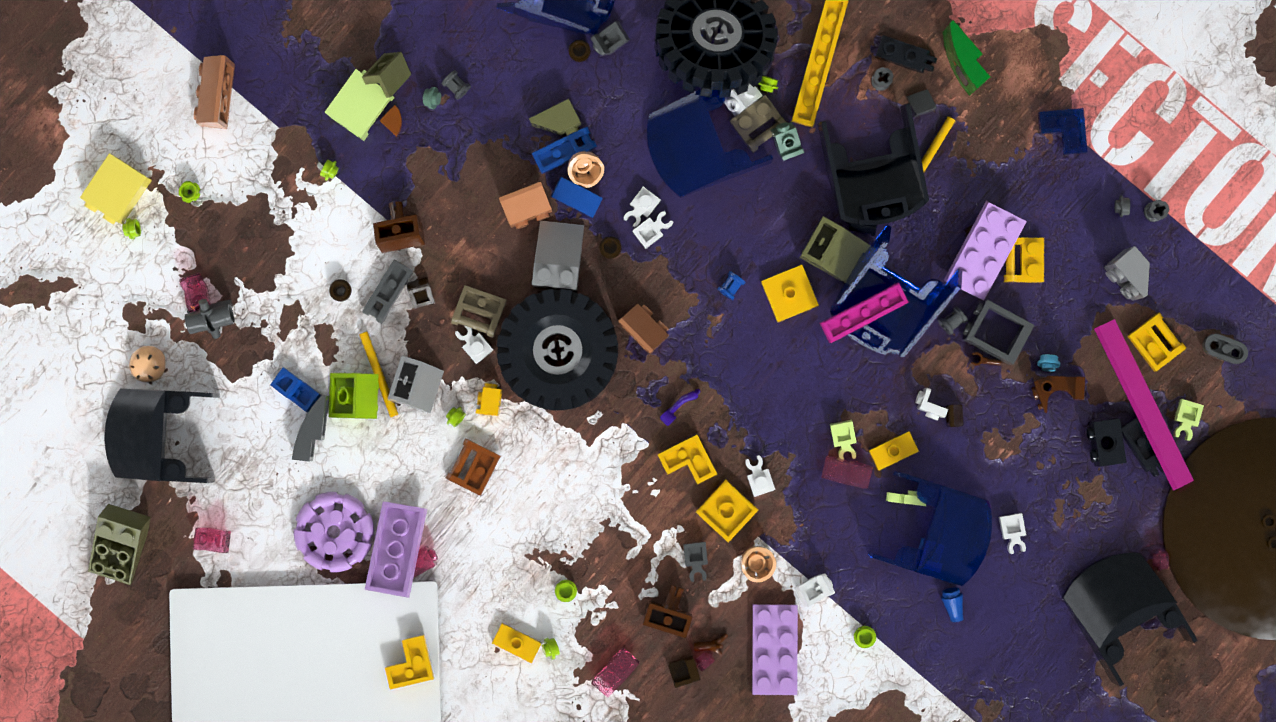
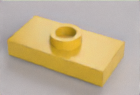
M909 431L868 450L878 471L919 452Z
M502 623L492 644L532 664L542 642Z

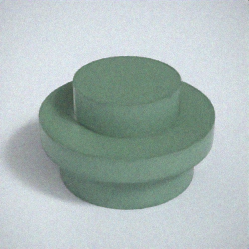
M437 87L427 88L423 94V104L428 106L429 109H435L441 102V93Z

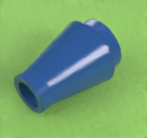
M958 587L943 590L941 599L951 622L964 620L963 593L960 592Z

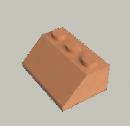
M227 56L204 57L203 63H200L199 76L202 77L201 85H198L196 90L199 102L198 107L194 109V120L201 127L227 129L235 64Z

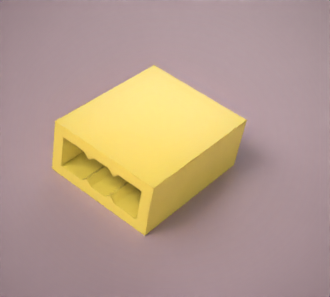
M109 153L80 198L86 202L84 206L91 211L96 212L99 210L104 213L102 218L113 225L115 222L123 224L152 180Z

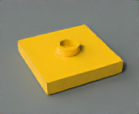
M803 265L761 281L777 323L819 306Z
M725 479L698 508L696 513L729 543L758 509Z

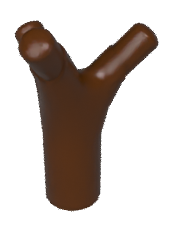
M725 633L720 638L708 642H695L694 650L713 651L721 655L722 651L719 648L722 649L723 645L720 643L728 635Z

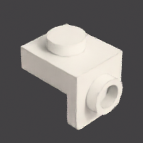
M749 84L747 92L737 95L733 89L731 90L730 97H725L723 102L736 117L763 95L756 86L753 87Z
M924 388L923 391H919L915 401L918 404L917 409L926 412L925 416L934 420H938L939 417L945 418L948 409L927 402L931 389Z
M825 573L816 575L795 587L804 608L835 593L833 584Z

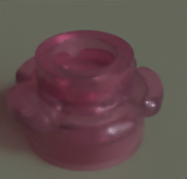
M1158 549L1157 553H1153V567H1157L1159 571L1168 569V552Z
M705 651L695 659L698 663L696 667L701 671L709 667L716 661L712 656L713 653L708 655Z

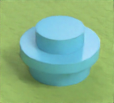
M1045 354L1040 356L1037 365L1043 371L1052 372L1055 371V368L1060 367V362L1058 361V356Z

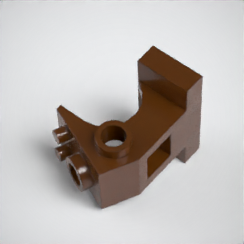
M1046 376L1035 381V387L1031 388L1035 400L1040 399L1041 403L1037 404L1038 409H1043L1044 413H1047L1048 398L1055 391H1066L1074 400L1083 401L1085 377ZM1048 383L1052 388L1050 391H1045L1043 385Z

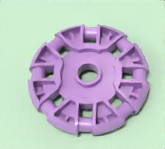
M338 492L319 494L315 496L316 499L307 502L296 517L297 526L294 529L295 545L297 550H300L304 555L303 559L316 569H328L330 572L349 570L356 562L360 563L371 549V537L374 535L372 517L370 513L367 514L362 502L349 494L340 495ZM336 503L343 504L342 511L335 510ZM321 506L325 512L318 515L315 509ZM355 512L360 518L356 523L351 517ZM306 522L313 523L311 531L305 530ZM332 525L340 529V535L337 538L330 537L328 533ZM356 532L363 533L362 541L355 540ZM312 541L317 547L313 552L308 546ZM350 548L353 554L347 558L344 552ZM326 554H334L333 560H325Z

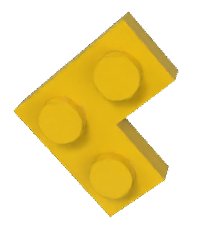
M698 435L657 454L667 475L685 465H688L697 484L717 475Z
M425 634L403 639L402 644L406 662L385 667L390 690L435 678Z

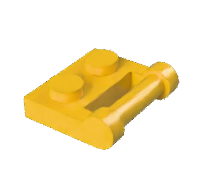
M1017 238L1006 259L1004 282H1044V238ZM1015 245H1020V275H1015Z
M1160 312L1127 336L1154 372L1158 371L1187 348L1171 332L1162 320L1164 317ZM1156 325L1173 349L1171 351H1168L1151 327Z

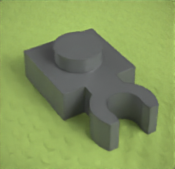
M706 542L683 544L685 566H692L689 574L691 582H694V574L696 572H700L703 581H705L707 576L704 569H702V565L708 564Z

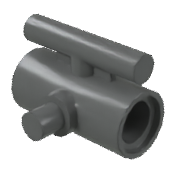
M201 299L198 302L199 307L187 309V314H185V324L189 334L207 330L208 333H211L213 339L221 336L220 327L235 323L231 299L208 304L207 299Z

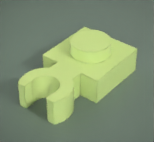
M1180 399L1174 421L1180 422V425L1175 428L1173 432L1174 437H1179L1180 432L1184 430L1186 432L1185 440L1190 441L1192 439L1193 432L1191 426L1198 427L1204 405Z
M847 420L830 424L834 447L841 446L838 452L840 460L844 461L843 454L847 451L851 452L852 458L855 459V450L850 446V444L856 443L853 421Z
M908 490V495L887 492L886 501L926 506L927 497L921 496L922 492Z

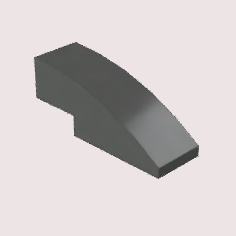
M321 395L306 415L294 444L292 460L313 461L315 441L325 440L329 396Z

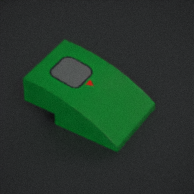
M953 20L943 31L945 51L957 80L970 96L990 78V75L977 61L982 52Z

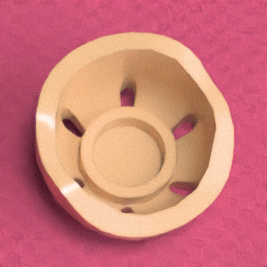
M581 151L571 157L568 162L567 171L570 179L575 184L589 188L601 180L604 174V165L594 153Z
M140 347L130 358V371L139 381H156L165 371V356L156 347Z
M753 546L742 554L741 570L750 581L763 582L774 574L776 559L770 550L761 546Z

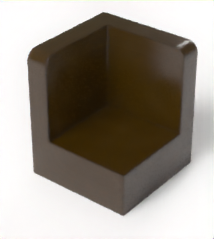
M693 656L669 663L668 665L675 688L701 680Z

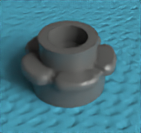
M1122 195L1119 197V200L1114 202V211L1119 213L1120 217L1130 214L1129 197L1123 198Z

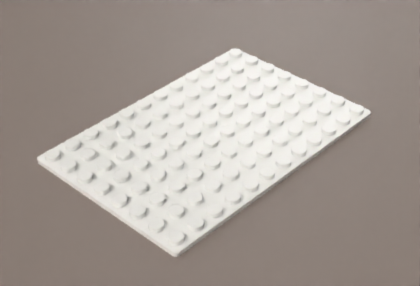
M412 582L409 598L365 590L366 583L172 589L169 593L172 722H441L437 582ZM425 634L435 678L390 690L385 667L406 662L402 644L403 639Z

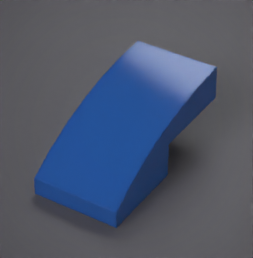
M563 177L559 178L550 196L591 218L594 217L603 199Z
M284 367L270 384V386L307 413L321 396L319 392Z

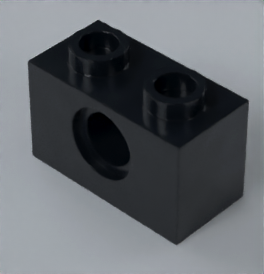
M1120 418L1088 422L1089 427L1086 428V434L1092 444V449H1090L1091 462L1098 467L1127 463ZM1103 437H1107L1110 441L1106 449L1101 446Z

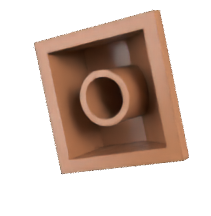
M541 182L499 198L511 228L514 226L516 229L523 228L529 225L528 221L535 218L537 221L549 217L548 213L552 212Z
M637 304L618 322L650 355L669 337L666 333L669 329L660 320L656 323L651 318L653 313L647 306L643 305L641 307Z

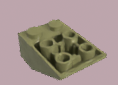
M823 216L799 258L858 290L879 251L842 226Z
M108 504L97 518L88 572L131 585L147 538L151 517Z

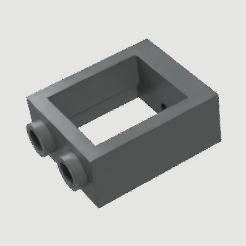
M985 300L983 303L979 302L973 311V314L976 316L972 323L968 322L962 332L965 334L963 340L1006 364L1013 365L1035 325L989 300ZM988 309L1020 325L1006 353L974 337Z

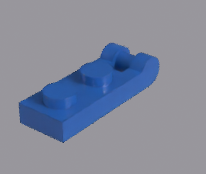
M588 127L582 128L533 152L532 155L541 173L544 174L568 162L578 152H590L597 148L595 141H592L589 136L590 131ZM582 139L584 145L578 148L575 141Z

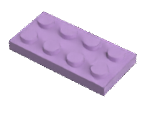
M986 201L944 281L984 300L1027 221Z
M383 501L365 590L410 597L427 509Z
M752 604V695H797V604Z

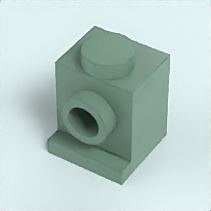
M784 122L771 129L777 152L783 161L804 153L796 127L792 122Z

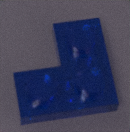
M1084 108L1038 112L1039 134L1062 133L1063 155L1088 152Z

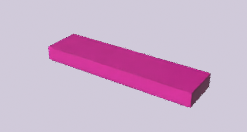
M895 283L824 320L820 325L829 343H832L909 302L900 284Z

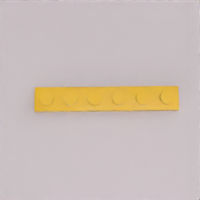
M825 0L791 122L812 128L814 126L849 0Z

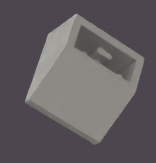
M1135 246L1123 250L1104 266V269L1107 271L1105 273L1112 282H1117L1121 287L1120 292L1125 298L1133 301L1148 295L1150 263Z
M401 355L388 401L431 414L444 371Z

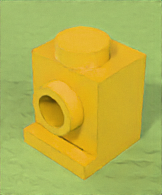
M484 383L483 391L478 392L477 405H481V409H476V414L499 416L502 389H497L498 384Z

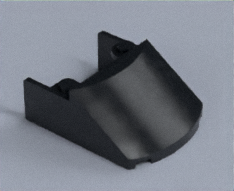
M910 103L900 106L904 128L898 129L890 135L891 154L848 162L845 148L839 143L830 144L826 121L818 123L826 172L841 220L860 225L890 223L915 213L929 201Z
M120 388L109 408L104 434L106 456L115 478L192 483L215 482V478L186 476V466L181 460L165 458L167 413L181 414L186 412L190 406L191 397L220 398V393Z
M1138 552L1114 554L1096 561L1072 580L1071 585L1062 596L1063 601L1109 679L1120 687L1124 683L1113 666L1124 656V648L1118 639L1120 636L1157 616L1164 627L1170 629L1177 627L1185 640L1192 643L1198 641L1176 603L1178 602L1141 553Z

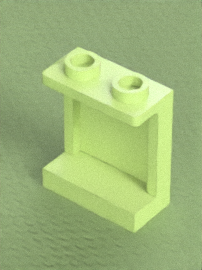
M355 69L325 113L364 141L369 135L368 130L389 101H393L394 97L386 98L381 86L378 84L365 85L362 76L367 71L363 70L361 73Z

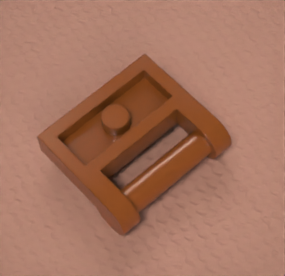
M465 438L462 443L464 446L451 472H448L445 478L481 496L501 456ZM471 450H474L477 454L465 478L462 479L458 476Z

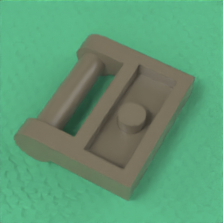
M766 95L730 120V124L752 153L758 150V146L772 137L771 129L786 122ZM772 118L775 120L776 123L753 140L750 138L749 135Z
M464 285L451 324L457 326L461 324L487 333V336L493 338L507 300ZM465 310L492 320L491 324L488 325L462 316V312Z

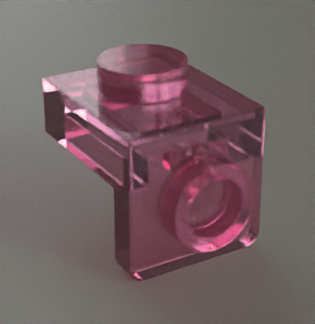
M200 273L179 280L184 290L186 307L189 312L199 310L198 302L201 299H207L208 304L211 305L208 286Z
M197 527L195 529L193 549L229 553L231 531L210 527Z

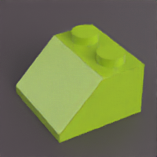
M330 373L328 417L377 419L379 374Z

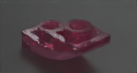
M829 455L826 456L821 478L867 489L873 467Z
M622 648L608 661L607 666L592 679L591 684L608 698L639 665V661L626 649Z

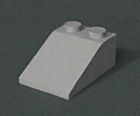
M540 221L532 279L533 287L577 291L584 225Z

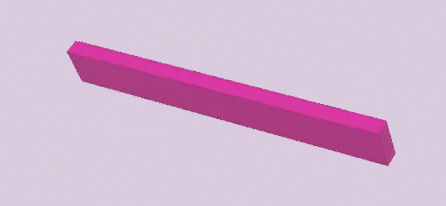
M1115 319L1095 328L1094 330L1172 489L1176 490L1194 481Z

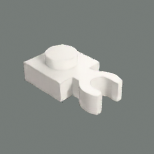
M642 187L630 203L634 210L627 212L624 220L627 221L630 216H634L636 222L633 227H638L641 221L640 217L644 215L648 218L661 199L645 187Z
M665 211L659 213L655 222L648 218L632 231L645 249L663 236L660 231L661 229H668L673 225L672 220L667 224L662 223L661 218L666 215Z
M465 326L468 330L465 336H462L458 331L455 334L457 338L467 342L462 348L478 364L493 351V348L480 333L473 336L472 328Z
M760 455L756 456L758 460L756 466H752L749 459L745 460L747 468L752 470L753 473L747 475L754 497L775 490L769 469H761L763 460Z
M1022 513L999 517L1002 538L1010 540L1007 545L1008 552L1014 554L1013 546L1015 544H1019L1021 552H1025V543L1020 539V536L1026 535Z

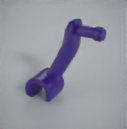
M700 389L681 396L671 408L661 415V421L666 426H669L677 418L674 412L685 402L697 399L698 394L701 392Z

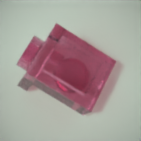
M426 545L419 549L414 577L438 565L436 562L438 556L433 548L429 549Z

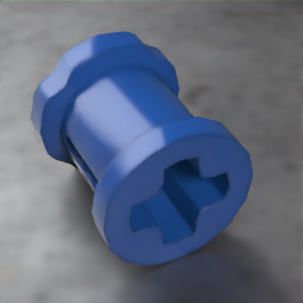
M729 271L728 278L717 290L733 301L735 298L734 294L746 282Z

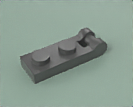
M394 259L362 313L375 317L376 321L382 324L414 271ZM377 301L384 305L381 311L375 308Z

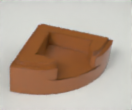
M394 105L381 118L380 122L396 137L401 131L402 117L399 109Z

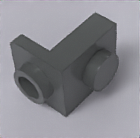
M619 21L614 22L601 33L590 37L593 41V48L602 56L612 54L630 40Z

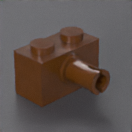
M395 201L396 206H394L393 202L388 204L391 220L373 223L375 243L382 253L425 245L421 221L417 215L404 217L402 202Z
M670 585L665 604L662 605L649 601L643 625L686 638L693 616L678 608L684 589L678 587L677 593L674 595L677 587Z

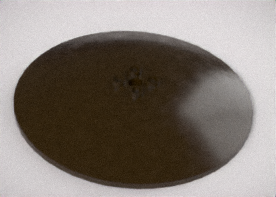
M1276 417L1245 420L1230 425L1208 437L1185 459V463L1194 481L1176 490H1173L1170 485L1163 510L1162 534L1165 555L1170 570L1184 595L1201 613L1216 624L1238 634L1257 639L1276 640Z

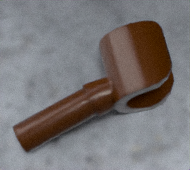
M978 352L972 354L978 355L981 358L979 363L971 362L973 366L981 364L1001 366V360L983 357Z

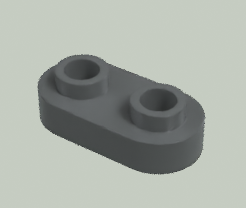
M1211 334L1203 340L1202 347L1207 355L1230 364L1243 363L1248 357L1247 347L1243 343L1220 334ZM1212 341L1217 345L1215 349H1212L1210 346ZM1233 349L1237 351L1236 357L1231 355Z

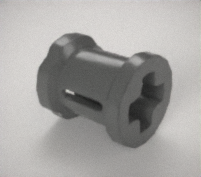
M883 67L877 69L871 78L873 88L878 91L886 90L893 82L894 76L892 71ZM885 76L887 78L885 82L878 81L879 77Z
M456 70L452 71L441 83L455 94L457 100L462 98L471 88L469 83L465 84L458 76Z
M1161 200L1151 202L1145 206L1144 216L1151 222L1164 219L1168 216L1169 205ZM1159 208L1160 212L1154 214L1153 210Z
M957 306L952 308L953 311L947 316L938 319L941 327L949 335L953 334V330L960 324L968 321L964 313Z

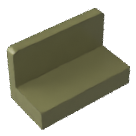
M402 52L384 53L362 78L365 85L380 83L386 98H390L411 76V72Z

